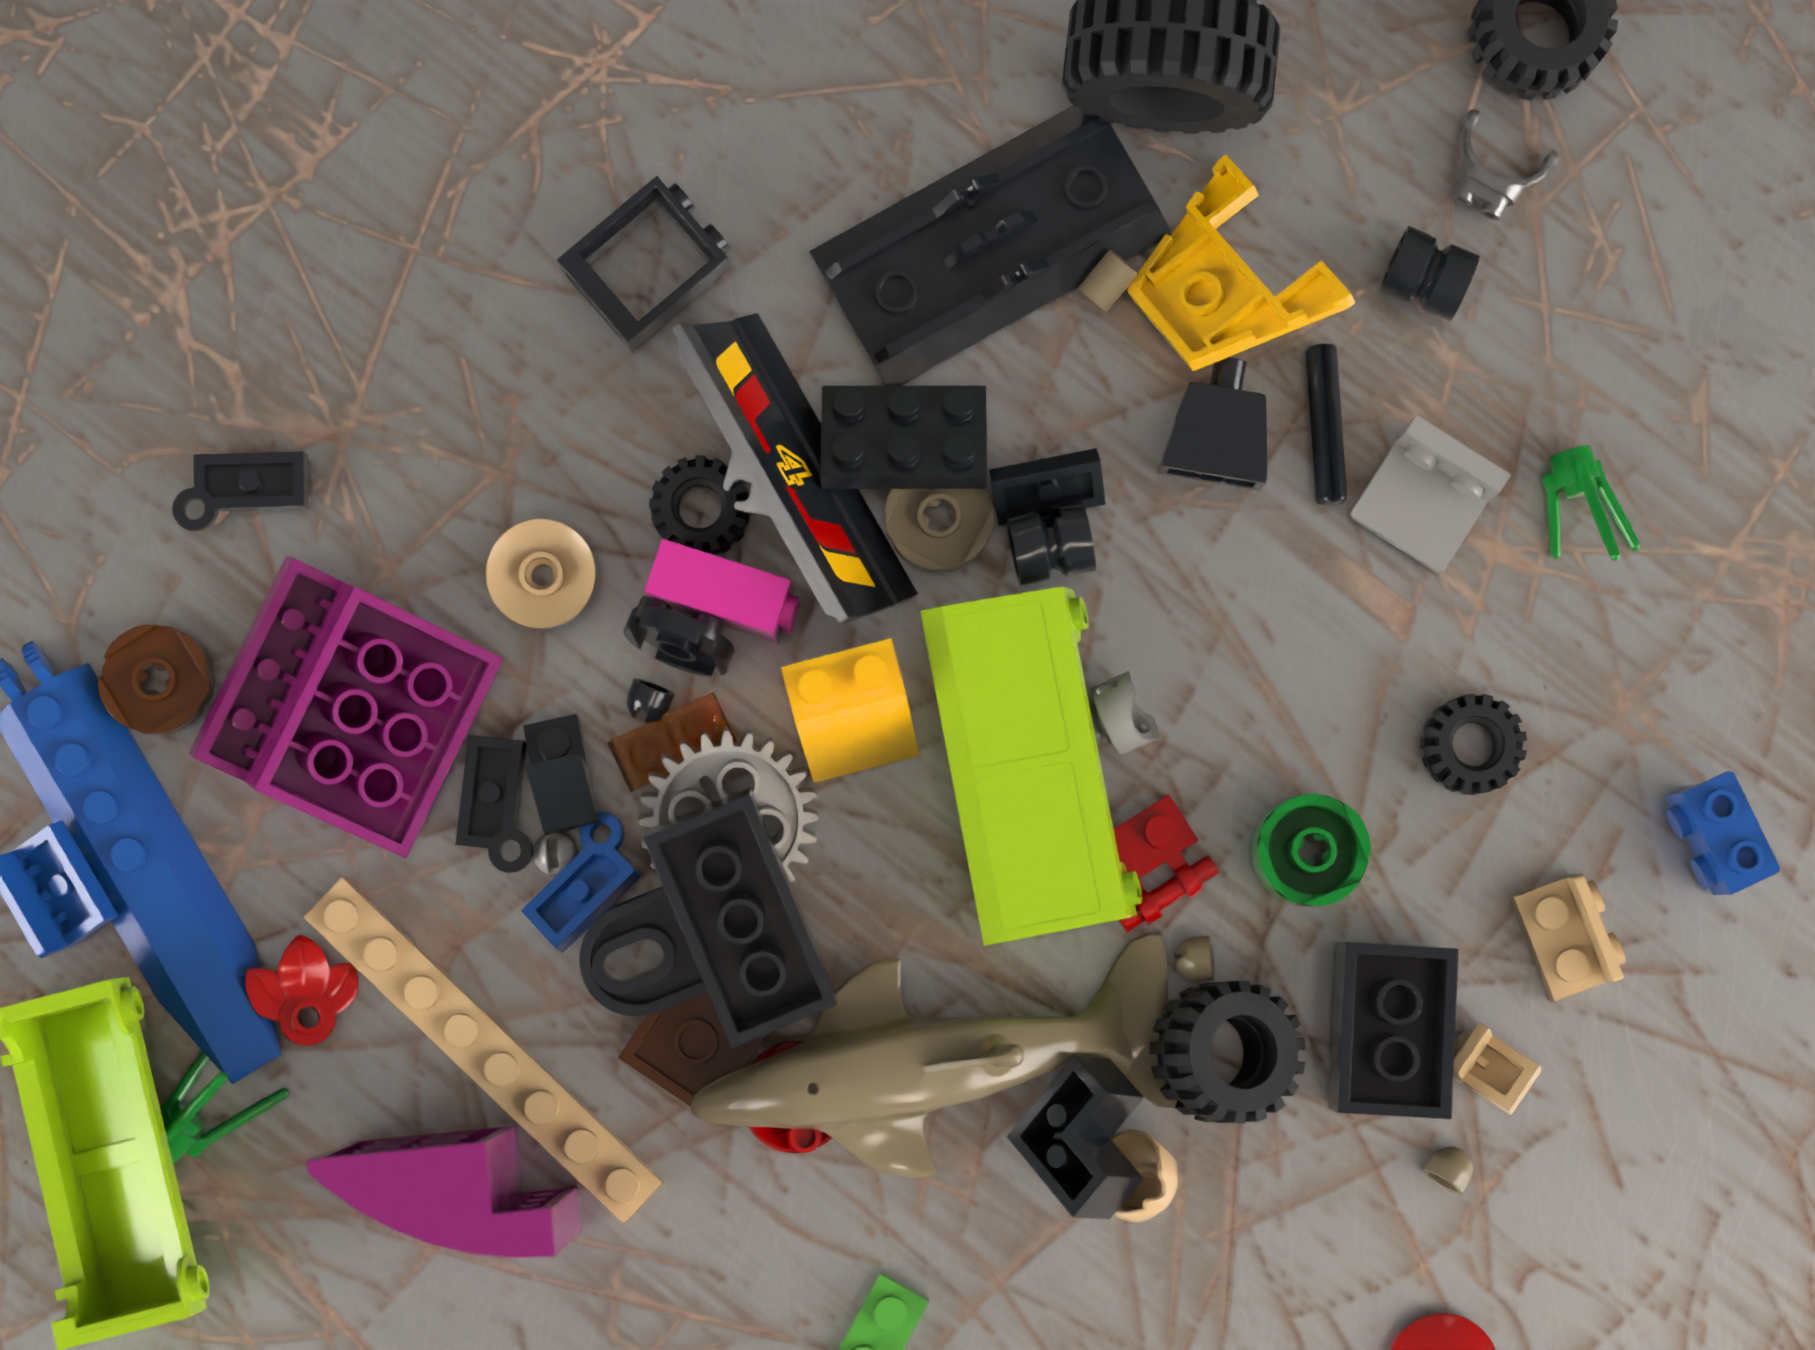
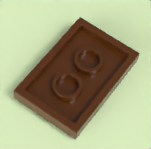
M705 992L660 1012L646 1015L618 1058L691 1107L693 1096L701 1088L734 1071L747 1067L768 1034L731 1048L709 993Z

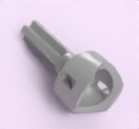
M1130 671L1090 688L1094 700L1092 704L1094 712H1091L1097 743L1106 738L1109 744L1113 743L1118 753L1123 755L1160 738L1154 717L1146 714L1133 704L1136 690Z

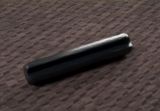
M1315 344L1309 346L1306 351L1316 501L1320 505H1338L1344 503L1347 499L1337 348L1334 344Z

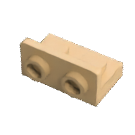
M1570 874L1510 897L1550 1001H1558L1605 982H1616L1624 979L1620 965L1625 964V955L1616 935L1613 932L1609 934L1606 932L1599 914L1605 911L1604 901L1598 887L1592 880L1587 882L1583 874Z

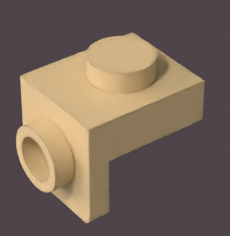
M1480 1022L1472 1033L1465 1030L1455 1041L1453 1077L1456 1081L1511 1116L1542 1069L1539 1064L1493 1036L1490 1028Z

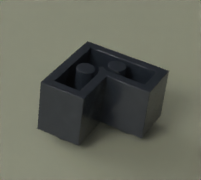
M1073 1054L1006 1136L1073 1218L1111 1219L1144 1179L1110 1139L1144 1097L1109 1058Z

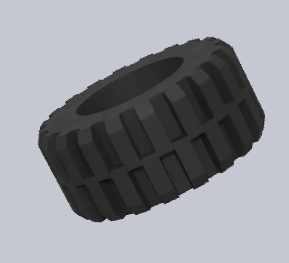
M1077 0L1069 13L1062 87L1074 107L1079 106L1082 112L1088 115H1097L1100 120L1109 123L1118 122L1125 124V127L1154 129L1155 132L1165 133L1179 131L1184 134H1199V132L1203 131L1220 133L1230 128L1235 130L1246 128L1249 123L1255 124L1259 122L1272 107L1280 27L1270 9L1264 4L1258 5L1256 0Z

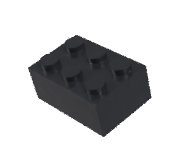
M1336 941L1329 1109L1338 1113L1436 1119L1452 1118L1459 949Z

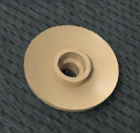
M532 519L514 525L495 542L487 559L486 584L492 601L507 618L529 628H552L570 621L587 605L595 588L596 565L590 547L574 529L555 520ZM542 566L550 567L553 571L552 581L545 586H539L534 581L535 571Z

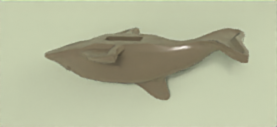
M1147 933L1129 941L1114 961L1102 986L1084 1011L1073 1017L990 1016L914 1019L906 1013L901 999V959L888 958L873 962L850 976L837 989V1005L823 1011L811 1032L799 1045L734 1071L701 1088L691 1100V1110L697 1118L709 1123L748 1127L816 1129L828 1134L864 1164L883 1173L912 1178L930 1176L938 1172L925 1137V1117L929 1112L946 1106L973 1101L1027 1082L1063 1067L1073 1054L1111 1059L1144 1098L1157 1107L1175 1108L1178 1100H1166L1160 1091L1166 1084L1164 1079H1154L1151 1067L1159 1065L1157 1054L1149 1055L1150 1042H1158L1160 1035L1152 1031L1156 1019H1166L1167 1016L1163 1008L1168 1001V960L1162 936Z

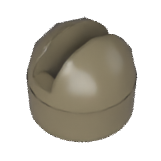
M1210 935L1183 940L1177 946L1174 955L1177 959L1175 962L1176 970L1187 980H1215L1214 954Z
M1447 1147L1438 1150L1431 1156L1423 1172L1444 1189L1462 1195L1471 1180L1473 1165L1471 1158L1464 1150L1457 1147Z

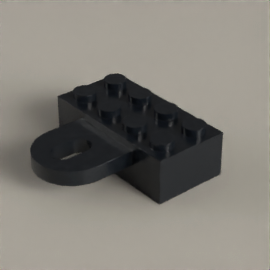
M751 788L646 830L643 840L663 886L619 903L601 913L588 928L581 944L579 966L583 982L590 994L602 1006L621 1015L646 1016L708 992L731 1048L837 1005L836 991ZM643 939L654 940L661 946L664 958L653 969L625 980L615 979L606 971L605 958L613 951Z

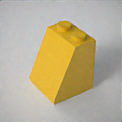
M891 638L781 667L795 724L813 783L920 756L907 696Z

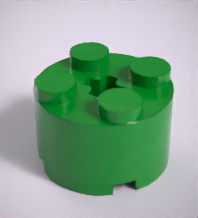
M1316 793L1299 795L1274 805L1262 816L1254 828L1251 841L1252 865L1261 884L1282 902L1297 906L1329 905L1350 895L1360 883L1371 854V843L1367 828L1356 811L1335 798ZM1304 836H1306L1309 842L1319 841L1322 851L1315 854V865H1313L1310 859L1301 860L1298 850L1304 846Z

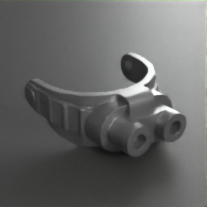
M1472 109L1463 121V130L1459 137L1461 165L1456 174L1459 183L1452 197L1463 205L1471 206L1473 201L1482 205L1480 212L1487 218L1498 221L1506 206H1513L1523 191L1533 188L1544 179L1546 173L1556 165L1559 155L1556 151L1552 150L1544 158L1541 170L1534 176L1526 179L1508 180L1493 175L1481 165L1471 145V129L1477 123L1480 113L1477 109Z

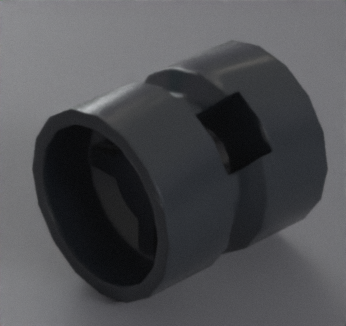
M1408 225L1386 270L1380 286V292L1401 301H1410L1415 296L1421 297L1422 310L1451 321L1469 288L1480 256L1452 243L1441 251L1438 249L1436 238Z
M1082 501L1054 506L1047 517H1043L1037 510L1006 516L1009 543L1020 586L1048 581L1055 570H1060L1065 577L1096 571L1093 539L1087 512Z

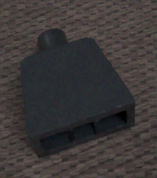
M1227 357L1213 363L1210 385L1189 382L1158 467V474L1258 491L1265 485L1267 480L1266 395L1242 390L1247 362Z

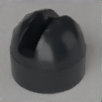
M634 678L626 701L628 711L636 719L641 709L648 711L645 723L658 722L668 712L675 694L655 683Z

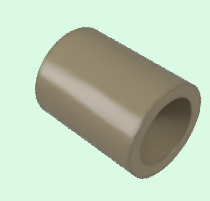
M1109 249L1078 288L1090 300L1108 312L1139 273L1123 258Z

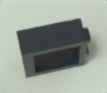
M658 176L654 177L556 260L565 276L632 353L731 270L729 259L725 255L731 247L712 224L707 225L703 229L690 214L696 207L686 193L676 183L667 188ZM661 208L707 261V264L642 319L637 321L591 268V265L656 210Z

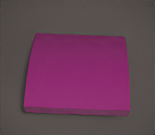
M286 555L189 754L200 762L245 781L255 791L407 858L504 658L360 588L342 582Z
M517 1125L352 1141L307 1160L308 1173L351 1207L395 1231L432 1245L470 1254L508 1258L556 1257L582 1231L578 1186L522 1192Z

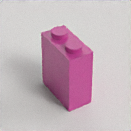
M663 538L644 591L647 596L665 601L675 611L691 616L695 611L704 612L719 619L725 627L777 644L782 632L792 634L801 607V603L798 602L799 597L794 596L795 590L790 579Z

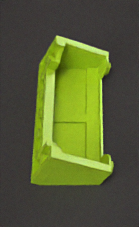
M1061 586L920 611L984 946L1137 916L1135 905L1142 903L1141 886L1136 871L1127 872L1124 863L1119 861L1077 645L1081 640V630H1086L1089 627L1087 609L1081 596L1075 597L1074 589Z
M129 977L109 979L0 1008V1039L10 1052V1054L0 1056L2 1067L13 1065L64 1285L54 1290L57 1301L67 1299L64 1319L51 1322L57 1350L188 1318L207 1309L205 1299L209 1297L210 1293L209 1280L204 1267L196 1263L139 1021L144 1017V1005L139 990L135 986L131 987Z

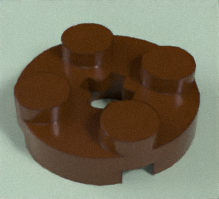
M141 625L134 627L118 636L108 647L104 655L106 661L102 667V676H99L98 682L101 700L106 710L118 723L143 734L167 735L186 728L202 714L206 704L211 701L214 695L213 670L207 653L192 636L170 626ZM154 665L159 671L167 669L169 673V678L165 681L167 688L162 693L155 689L146 692L143 687V683L149 679L146 670L150 666Z

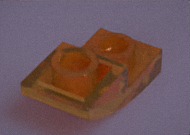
M713 692L665 713L658 722L647 723L615 737L607 744L630 793L651 784L648 780L650 772L667 774L668 771L661 758L664 753L677 760L683 757L679 743L682 739L688 742L695 750L701 747V731L705 730L712 742L717 743L720 742L723 728L728 727L732 741L737 742Z

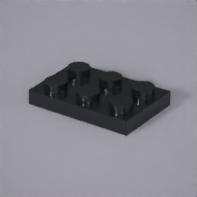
M822 386L821 489H987L986 386Z

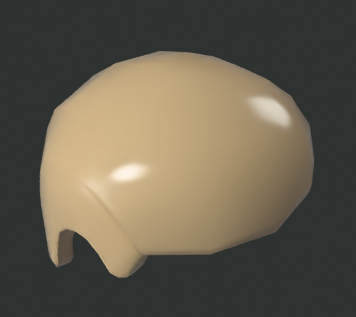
M1128 1129L1113 1135L1110 1139L1144 1179L1116 1211L1114 1216L1132 1222H1145L1163 1211L1175 1196L1178 1187L1177 1162L1166 1147L1154 1136L1147 1132Z

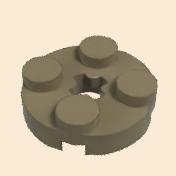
M891 489L885 504L887 536L896 552L911 565L931 572L956 571L963 565L973 561L987 545L994 524L992 501L987 493V489ZM941 502L947 503L950 506L948 515L955 520L950 528L941 526L938 531L930 529L928 527L930 519L924 515L925 509L928 506L937 509Z

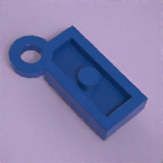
M598 812L599 824L580 828V842L584 849L521 910L553 947L561 953L565 952L601 913L606 911L642 876L626 857L618 851L625 836L624 826L617 817L609 812ZM600 825H609L611 834L608 840L604 843H595L593 834L596 828Z

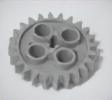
M724 727L720 742L713 743L708 733L703 730L700 733L701 747L694 750L688 742L682 739L679 741L683 756L680 760L665 753L661 756L668 772L666 775L657 772H650L648 774V780L658 791L657 793H641L640 802L653 808V812L639 815L638 825L653 828L677 818L678 816L675 814L674 808L682 798L688 796L701 799L705 806L713 803V799L700 783V779L703 776H708L711 779L721 799L735 794V792L727 790L722 785V779L730 769L736 767L747 769L753 775V781L749 788L752 790L761 814L776 816L782 822L779 832L771 838L789 881L793 882L795 880L792 869L788 864L790 861L807 864L808 857L799 848V844L816 843L815 833L804 828V824L819 820L817 810L803 807V804L814 799L816 795L813 788L797 789V785L805 779L807 774L803 767L787 771V767L793 758L789 750L774 758L772 756L774 749L773 738L768 737L757 748L753 746L752 730L747 729L739 743L732 741L729 728ZM641 838L642 848H647L643 838ZM651 858V859H650V865H651L652 869H654L655 866H654V863H653L652 858Z

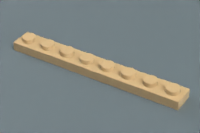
M341 877L303 917L623 1224L630 1219L664 1182L346 877Z

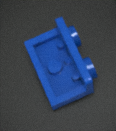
M1732 771L1719 774L1700 784L1684 786L1665 795L1670 805V808L1666 809L1669 824L1678 838H1686L1695 857L1690 860L1692 871L1699 884L1705 890L1710 888L1713 895H1732L1780 871V866Z
M63 820L47 825L15 850L0 855V894L21 927L26 940L39 958L50 956L77 945L118 916Z

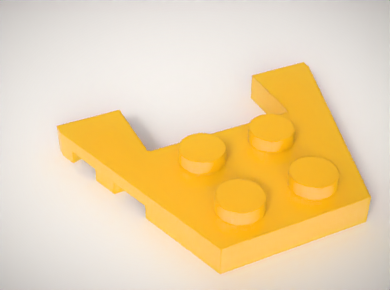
M1226 154L1212 168L1214 176L1202 193L1196 191L1185 206L1187 213L1171 236L1168 234L1164 235L1139 270L1137 277L1126 289L1131 299L1192 371L1348 309L1355 304L1350 291L1322 260L1278 295H1273L1218 233L1216 229L1259 196L1255 186Z

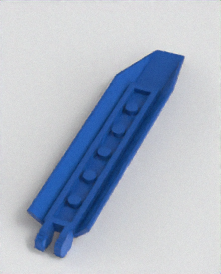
M32 640L23 645L21 651L25 662L42 684L27 692L13 666L3 658L0 659V686L12 700L0 712V732L54 823L61 820L64 821L116 910L118 916L111 921L158 1002L221 1072L227 1073L228 1080L231 1084H234L281 1055L274 1021L258 1015L246 993V971L251 968H261L256 945L129 729L118 723L106 710L99 694V678L90 663L57 675L39 645Z

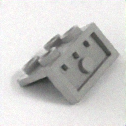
M1416 415L1404 427L1351 510L1350 517L1434 572L1441 573L1450 563L1488 501L1501 492L1511 474L1419 415Z

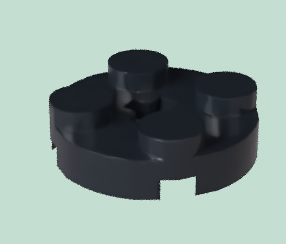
M652 596L641 597L638 607L632 609L623 630L627 640L638 649H641L645 640L658 648L655 659L674 668L697 675L712 676L715 667H718L721 675L726 674L735 653L733 644L721 634L724 624L719 619L699 611L693 612L691 617L673 611L668 603Z

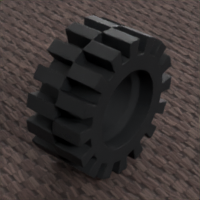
M696 455V459L687 460L684 457L677 460L678 464L672 468L668 465L662 471L663 476L660 481L655 480L652 487L653 496L649 498L651 519L660 537L712 555L721 551L723 554L731 549L730 546L736 540L738 542L744 535V528L746 525L748 526L750 520L749 512L739 511L734 508L735 502L749 498L744 483L740 480L735 489L725 491L723 483L728 467L717 458L709 460L704 455ZM696 487L709 488L716 492L721 499L722 509L720 516L712 525L705 528L689 526L681 519L679 513V504L683 495Z
M1467 694L1447 701V703L1439 706L1433 712L1434 715L1430 720L1426 721L1423 730L1426 732L1424 738L1420 739V748H1424L1425 757L1422 758L1424 766L1430 767L1433 772L1430 776L1436 782L1444 783L1446 785L1445 789L1452 792L1458 791L1462 792L1463 795H1475L1499 789L1508 784L1507 781L1511 777H1515L1521 769L1518 765L1520 761L1526 758L1527 750H1523V742L1527 741L1526 731L1521 732L1518 725L1522 720L1518 714L1512 715L1509 712L1508 708L1510 706L1503 700L1497 702L1490 695ZM1464 724H1479L1485 727L1493 738V753L1488 761L1480 766H1470L1463 763L1454 752V735Z

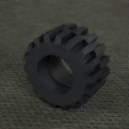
M1479 0L1470 18L1474 22L1469 28V41L1477 42V45L1471 52L1475 63L1486 62L1487 66L1482 74L1489 82L1495 76L1502 80L1503 84L1499 90L1508 95L1514 88L1521 90L1520 99L1532 101L1538 92L1542 93L1543 100L1554 99L1561 90L1567 94L1576 89L1581 81L1587 79L1608 53L1613 44L1610 39L1617 32L1618 20L1611 19L1618 9L1616 0ZM1530 2L1543 3L1553 7L1562 15L1567 23L1569 44L1560 48L1548 49L1531 43L1518 28L1515 18L1516 7Z
M1250 981L1199 984V987H1189L1179 993L1181 999L1170 1000L1163 1008L1168 1018L1156 1019L1152 1031L1160 1034L1158 1042H1150L1149 1055L1157 1054L1159 1065L1152 1066L1151 1069L1154 1079H1164L1166 1083L1160 1089L1166 1100H1178L1175 1109L1184 1115H1195L1194 1120L1202 1122L1245 1124V1122H1258L1267 1119L1266 1113H1277L1285 1106L1281 1096H1293L1299 1085L1293 1081V1077L1295 1074H1303L1305 1062L1298 1061V1050H1306L1305 1039L1296 1038L1294 1029L1301 1025L1296 1015H1286L1284 1013L1289 1004L1281 996L1269 997L1270 988L1261 984L1250 985ZM1224 1021L1229 1022L1236 1029L1244 1049L1242 1067L1238 1075L1229 1084L1224 1082L1216 1073L1210 1055L1213 1035Z

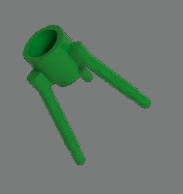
M1591 445L1568 449L1548 458L1552 472L1543 475L1542 479L1547 492L1551 557L1557 559L1561 556L1559 491L1563 490L1566 499L1586 497L1611 560H1619L1621 554L1597 490L1630 549L1637 551L1640 548V542L1605 477L1601 461H1595Z
M201 1051L168 1100L160 1107L173 1163L178 1162L186 1153L196 1158L213 1142L289 1096V1091L286 1088H281L201 1135L199 1132L204 1128V1123L197 1113L228 1079L226 1072H219L187 1106L180 1104L209 1060L206 1054Z

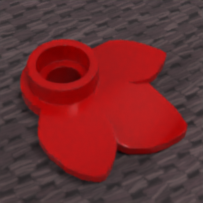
M298 935L285 949L278 965V971L264 968L248 969L245 975V987L249 1001L258 1015L279 1022L282 1033L290 1042L299 1046L309 1047L326 1040L334 1029L336 1014L353 1003L358 991L357 969L349 962L329 967L327 958L320 946L305 935ZM303 1008L315 1010L318 1014L317 1025L312 1028L301 1026L297 1019L298 1012Z

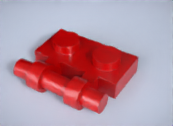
M1169 794L1113 829L1119 861L1124 863L1127 872L1136 871L1140 879L1163 863H1166L1173 874L1172 878L1149 893L1140 882L1142 903L1135 905L1137 916L1118 920L1126 933L1143 922L1149 926L1162 917L1160 911L1185 895L1191 899L1204 890L1202 884L1219 874V870L1209 855L1204 856L1189 866L1180 853L1199 840Z

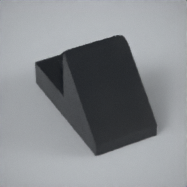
M573 714L523 725L530 764L526 765V771L544 834L549 835L599 824L582 726L578 715Z

